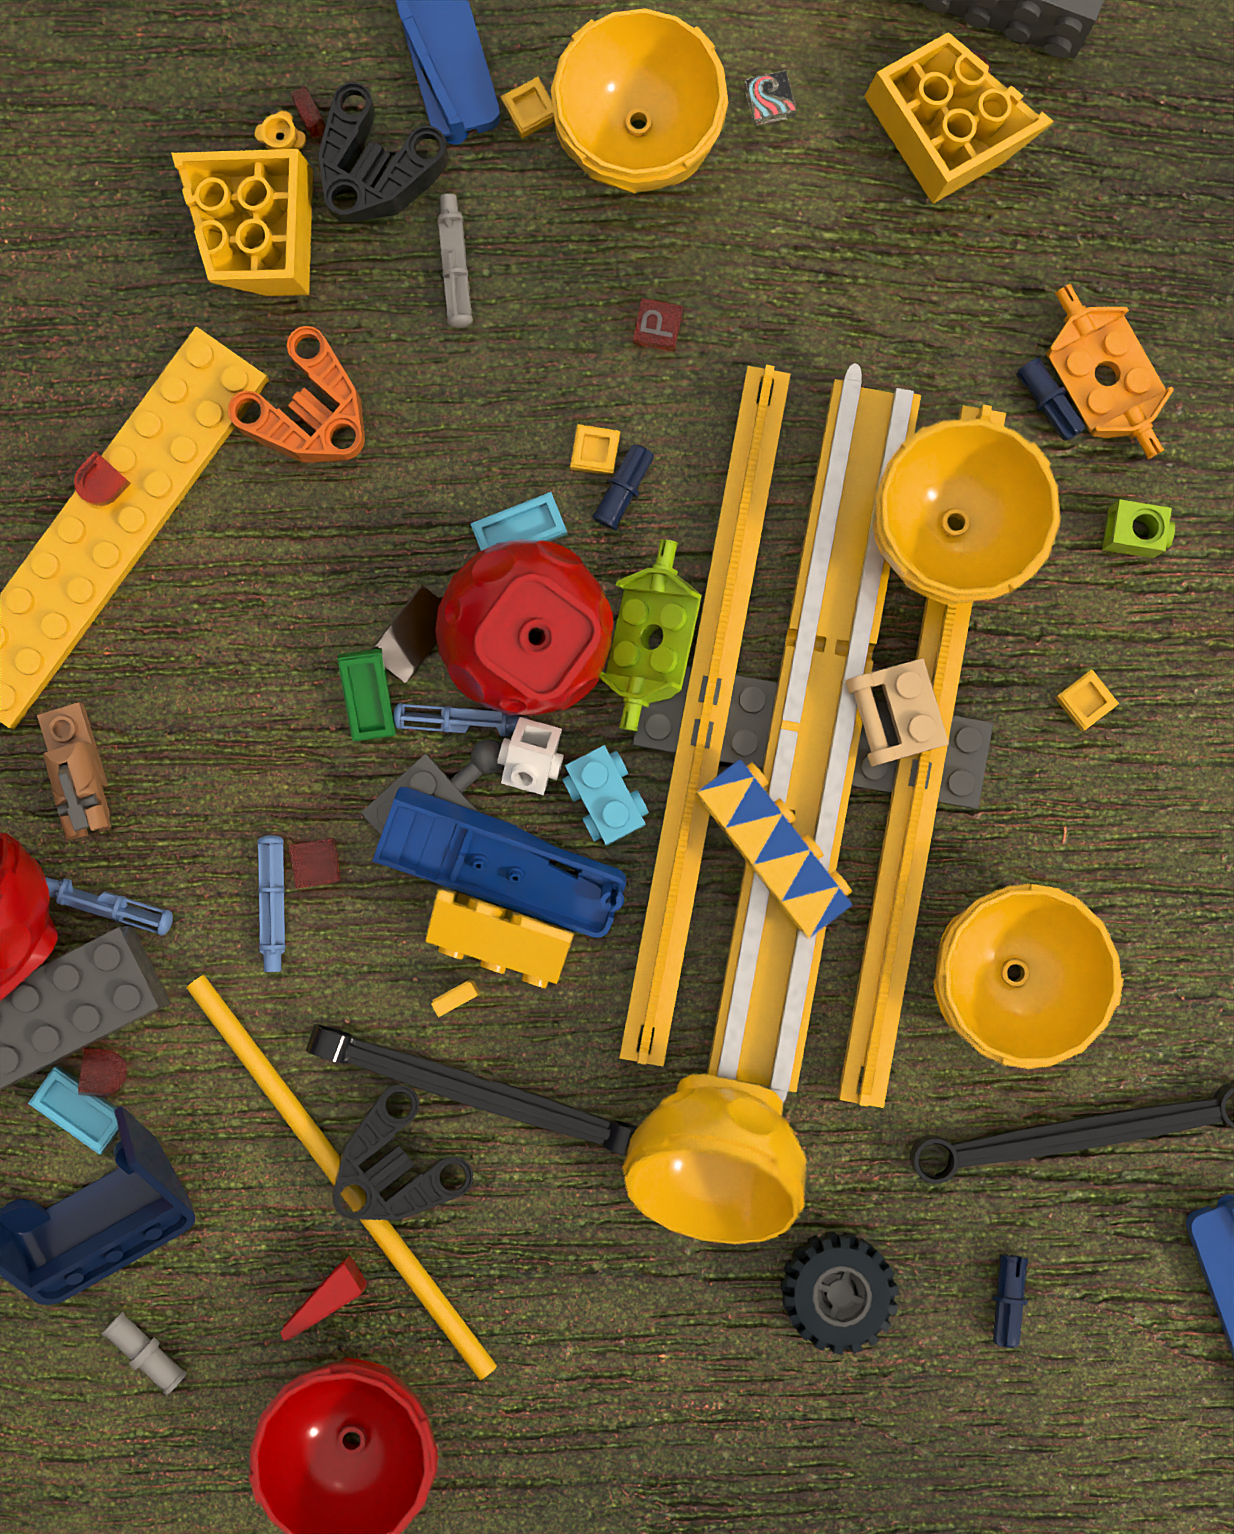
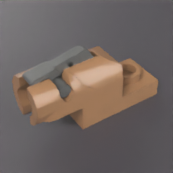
M77 702L37 715L48 752L43 753V758L66 840L89 836L88 827H90L91 831L99 830V832L110 829V813L103 788L109 785L84 704Z

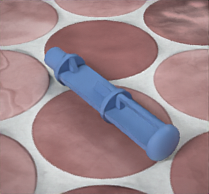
M398 703L393 713L394 725L398 729L466 733L471 725L496 727L502 737L514 733L519 717L529 719L527 716H510L496 710ZM405 707L441 709L442 711L441 714L405 712ZM404 721L441 723V728L406 726Z
M265 835L257 840L259 950L263 954L264 972L282 971L281 954L286 949L284 924V840L277 835Z
M45 877L50 897L55 898L56 902L60 905H67L112 919L115 922H122L148 930L161 936L165 935L171 928L173 914L170 910H164L106 891L98 896L73 888L72 880L66 878L58 881ZM127 903H132L141 907L161 912L162 915L127 905ZM124 917L158 927V930L125 920Z

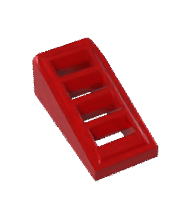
M350 1255L338 1264L285 1323L280 1332L284 1341L286 1339L289 1341L362 1294L367 1287V1281Z

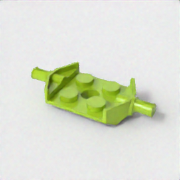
M667 539L659 540L657 558L652 568L643 569L616 581L615 585L623 589L624 592L606 673L601 672L599 678L619 696L624 698L623 702L625 704L619 728L633 732L638 731L642 707H649V703L672 698L682 690L702 597L695 588L677 576L678 571L672 568L678 543ZM661 628L663 640L657 648L651 650L649 646L650 635L654 630Z

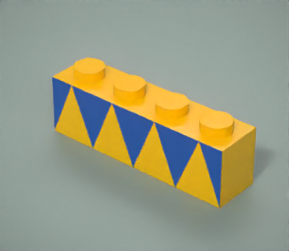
M739 759L695 795L803 936L811 938L853 905L847 898V895L852 890L836 870L829 874L823 867L819 859L824 854L815 841L808 834L801 838L791 825L796 818L783 800L779 798L773 802L763 787L768 784V781L753 762L746 766Z

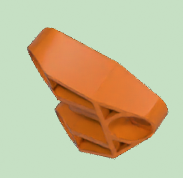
M311 326L299 327L288 338V354L298 369L311 380L314 387L338 408L332 412L306 388H303L300 393L297 391L293 395V400L288 405V408L316 431L310 437L279 408L275 409L258 393L246 390L237 393L228 404L229 419L245 436L302 463L352 459L361 452L365 442L361 398L323 334ZM310 337L318 340L320 350L315 357L302 359L297 355V345L302 339ZM249 401L258 403L261 407V415L257 421L250 424L239 421L238 410L242 404ZM350 427L355 431L356 435L353 445L346 449H338L333 446L331 439L334 434L340 429Z

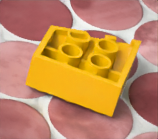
M949 32L878 71L864 96L932 204L1002 165L1054 122L1045 113L1041 112L1038 115L1021 100L1023 95L1013 86L1007 89L988 73L989 66Z
M299 149L171 153L175 167L180 174L186 205L189 207L195 226L194 233L208 280L214 284L265 296L309 295L313 168Z
M452 889L438 891L425 942L439 946L438 952L463 960L464 954L480 959L479 966L497 973L505 974L506 968L523 973L522 981L546 989L548 982L558 983L575 932Z

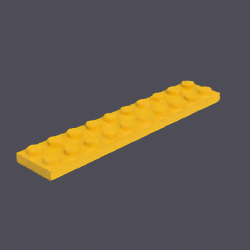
M197 326L0 593V722L8 728L15 729L233 431L235 425L228 415V404L232 397L246 390L260 394L269 381L264 373ZM245 402L240 406L238 410L239 421L253 402Z

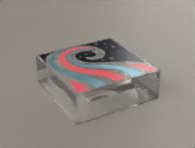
M787 70L745 79L744 88L754 126L795 117L797 110Z

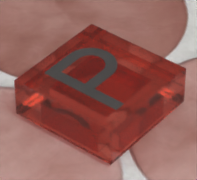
M641 298L633 344L675 352L684 306Z

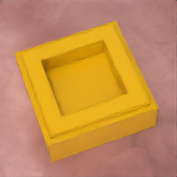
M539 77L501 96V103L521 139L555 122L552 100Z
M577 424L570 465L571 470L613 476L620 431Z
M1093 670L1086 672L1054 697L1080 731L1089 728L1119 704Z
M469 979L433 999L431 1005L437 1016L440 1017L478 996L481 992L475 981Z

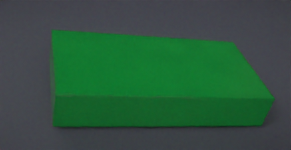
M382 648L338 654L337 662L352 742L396 736Z

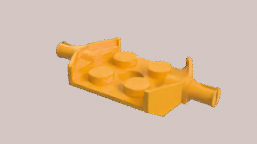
M1072 284L1066 285L1065 288L1062 287L1054 294L1067 314L1064 318L1066 324L1046 352L1048 359L1092 436L1102 438L1129 436L1130 439L1136 437L1147 456V460L1151 459L1165 450L1152 430V422L1174 389L1172 386L1167 390L1165 389L1125 318V314L1129 311L1127 307L1086 308L1085 305L1081 304L1072 288ZM1101 365L1110 367L1116 375L1115 384L1112 386L1101 385L1095 378L1096 367Z

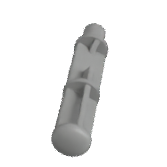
M447 193L439 197L441 214L437 217L447 323L454 328H464L473 322V317L471 314L463 216L458 211L457 196Z

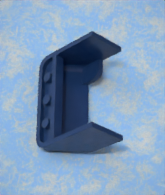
M123 1106L114 1109L122 1139L113 1151L115 1162L119 1168L47 1209H44L35 1201L26 1199L10 1201L0 1208V1276L38 1304L52 1305L69 1299L185 1233L195 1222L196 1218L191 1200L157 1138Z

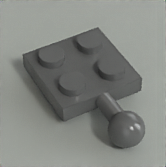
M491 739L478 742L471 752V761L451 779L429 754H424L361 813L378 833L382 835L399 787H408L480 812L464 795L463 791L482 774H494L502 769L504 765L497 764L502 745Z

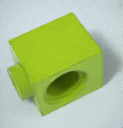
M1119 499L1108 508L1102 550L1152 559L1165 552L1166 548L1171 546L1174 539L1175 522L1170 521L1172 508ZM1134 520L1141 521L1148 527L1149 537L1147 540L1140 539L1135 535L1132 527Z

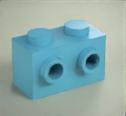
M604 745L565 765L569 775L562 778V781L573 802L582 798L589 812V815L582 819L594 842L602 838L605 845L608 846L646 825L642 817L647 815L649 811L638 790L629 793L623 782L622 777L629 773L617 750L609 754Z

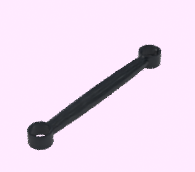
M314 1024L306 1047L308 1053L320 1058L344 1064L351 1063L407 1085L472 1107L601 1144L602 1147L626 1156L630 1140L638 1128L636 1125L623 1121L601 1118L498 1080L490 1081L475 1076L474 1073L359 1040L350 1033L325 1025Z
M1234 1082L1221 1086L1213 1098L1091 1115L1015 1129L952 1144L940 1136L926 1135L913 1144L910 1151V1163L914 1171L923 1180L932 1184H941L950 1180L960 1167L1022 1160L1107 1146L1218 1122L1234 1128V1121H1231L1226 1114V1102L1229 1096L1234 1093ZM930 1144L942 1145L949 1152V1161L946 1168L935 1175L926 1174L921 1169L919 1163L921 1151Z

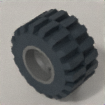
M835 1231L825 1232L826 1236L820 1238L814 1235L807 1239L809 1241L807 1245L803 1248L799 1245L793 1251L794 1258L791 1262L787 1260L784 1266L786 1273L784 1279L781 1278L784 1308L799 1335L805 1341H811L815 1348L822 1351L825 1348H829L833 1354L843 1355V1349H851L853 1354L863 1351L862 1344L869 1342L873 1346L880 1341L876 1335L881 1330L887 1333L892 1326L889 1322V1317L891 1314L896 1315L898 1305L895 1302V1296L899 1295L898 1285L893 1280L895 1275L884 1257L863 1238L861 1240L854 1234L844 1232V1235H839Z

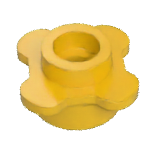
M280 111L267 117L255 129L257 141L264 143L268 150L302 149L306 144L305 134L302 131H297L293 124L292 115L286 111ZM280 133L284 134L282 140L277 139V135Z

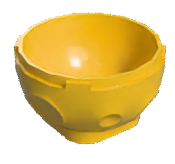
M646 8L613 12L599 20L593 21L591 19L571 36L570 43L559 58L551 86L557 137L568 156L588 174L590 179L634 194L676 185L695 173L711 151L724 126L728 106L724 68L715 51V45L698 26L693 28L676 16ZM635 120H642L646 123V126L642 129H635L631 123Z
M982 419L947 420L926 428L923 427L904 441L887 462L877 489L873 531L880 553L905 582V586L944 604L952 605L954 603L994 599L1015 590L1035 575L1048 558L1060 524L1058 487L1049 467L1051 465L1034 442L1030 443L1014 430ZM948 518H958L962 524L961 530L954 531L950 529L947 524Z
M1035 884L1007 886L980 897L962 913L955 916L941 937L936 974L933 980L939 1007L945 1021L980 1054L1004 1065L1026 1069L1052 1066L1083 1052L1108 1026L1116 1006H1119L1123 984L1119 956L1104 923L1078 898L1058 888ZM1013 964L1018 965L1021 970L1020 977L1015 981H1011L1007 975L1008 968Z
M697 1074L681 1079L677 1085L676 1093L664 1099L636 1129L630 1140L622 1168L628 1197L634 1203V1207L649 1219L671 1231L702 1241L742 1244L776 1238L779 1234L786 1232L804 1208L807 1160L787 1119L782 1117L783 1101L774 1091L760 1085L707 1074Z

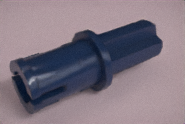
M1039 357L1028 362L1016 373L1017 377L1020 378L1037 403L1035 406L1036 411L1044 412L1062 440L1069 441L1085 429L1083 422L1064 396L1067 392L1064 387L1059 388Z
M635 444L630 447L615 477H609L607 480L610 486L596 512L592 515L596 522L611 530H617L618 524L632 498H638L639 496L637 489L654 459V454L650 450Z
M999 1254L997 1294H992V1300L996 1301L993 1342L1001 1347L1014 1348L1020 1344L1023 1305H1028V1299L1024 1298L1029 1258Z

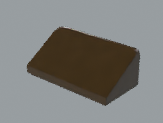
M423 585L417 589L372 647V649L382 648L385 668L404 683L409 681L437 644L435 628L441 600Z

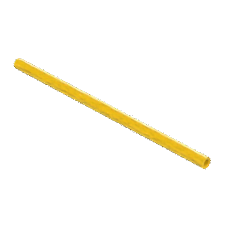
M200 976L189 984L186 989L331 1183L335 1185L340 1155L206 976ZM349 1185L340 1194L353 1212L360 1210L365 1204V1191L358 1185ZM359 1219L477 1378L482 1380L497 1367L496 1363L388 1220Z

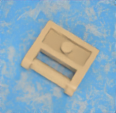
M924 658L846 680L849 694L854 693L871 749V753L867 754L871 767L949 744ZM882 685L899 745L888 747L871 688Z

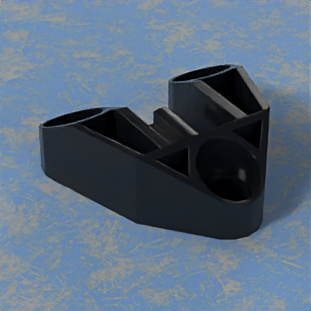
M347 82L335 91L318 153L324 200L330 214L336 220L344 223L398 215L436 181L446 168L448 162V148L443 133L432 126H421L409 135L399 153L396 152L376 186L372 188L392 155L376 142L375 144L369 142L365 148L364 143L375 118V106L369 90L358 82ZM352 95L360 96L366 101L364 110L356 115H349L342 110V104ZM424 139L435 140L440 145L439 152L433 158H421L416 154L415 150L418 143ZM344 193L357 195L356 204L348 210L337 208L333 203L334 198Z
M394 1085L386 1089L378 1097L342 1148L332 1194L333 1206L341 1216L348 1219L401 1220L458 1198L471 1188L473 1171L470 1165L459 1157H445L423 1173L416 1174L384 1200L380 1193L414 1167L408 1155L399 1145L363 1172L358 1166L394 1138L393 1135L409 1124L417 1115L419 1099L410 1087ZM396 1092L405 1094L411 1101L410 1112L401 1119L391 1117L386 1110L385 1103L387 1098ZM448 1164L459 1165L465 1173V1180L462 1186L452 1191L445 1189L440 1182L441 1170ZM355 1184L364 1189L366 1201L360 1210L350 1212L342 1207L340 1194L345 1187Z

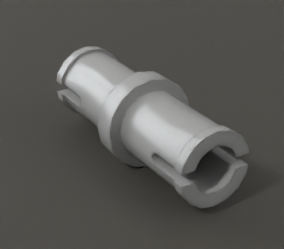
M122 1311L102 1332V1335L106 1336L131 1360L128 1364L134 1370L140 1368L164 1391L165 1395H168L186 1376L187 1372L182 1370L158 1347L161 1343L155 1337L149 1339Z

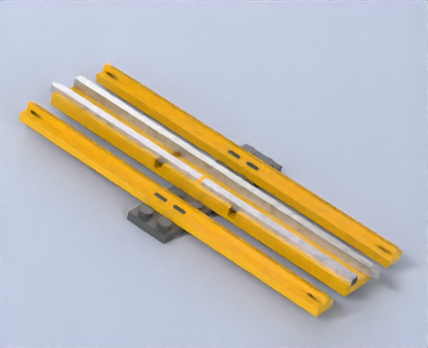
M854 363L849 367L844 381L835 379L831 388L778 683L735 675L791 373L774 371L775 366L766 365L765 369L748 366L692 667H686L680 692L672 698L649 703V707H642L638 731L634 734L633 746L675 754L619 1058L636 1061L644 1065L664 1066L710 813L695 794L717 777L719 762L734 764L741 759L746 766L753 762L758 769L762 770L761 773L768 781V784L763 789L773 802L780 798L788 806L796 818L791 825L801 838L808 834L815 841L824 854L819 861L829 874L837 869L851 787L891 794L838 1093L839 1100L854 1102L867 1107L870 1105L884 1108L937 803L976 810L979 808L993 723L953 715L973 601L948 605L926 597L915 659L924 658L949 744L871 767L867 755L871 753V749L854 693L849 694L846 680L872 673L874 662L872 661V654L878 640L891 567L880 553L874 537L875 496L887 462L900 445L915 433L921 395L914 394V391L896 388L894 393L861 387V368L858 364ZM760 382H763V383H762V388H761V393H760L759 404H757L756 402H757V397H758ZM771 384H773L772 393H771V399H770V404H769V406H768V400H769V395H770V390H771ZM963 405L960 409L958 420L982 419L1004 427L1006 413L992 411V406L982 405L981 408ZM948 518L947 524L950 529L954 531L961 530L962 524L958 518ZM875 701L888 747L899 745L887 703ZM746 860L707 1075L769 1086V1090L774 1091L784 1103L788 1091L797 1092L826 926L811 938H805ZM641 1025H644L640 1049L637 1051ZM653 1027H655L650 1053H648L652 1036ZM861 1066H863L864 1072L860 1093H857Z

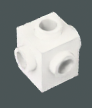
M519 717L511 740L504 738L498 756L497 764L504 765L501 783L544 795L549 778L558 779L564 755L557 753L562 729Z

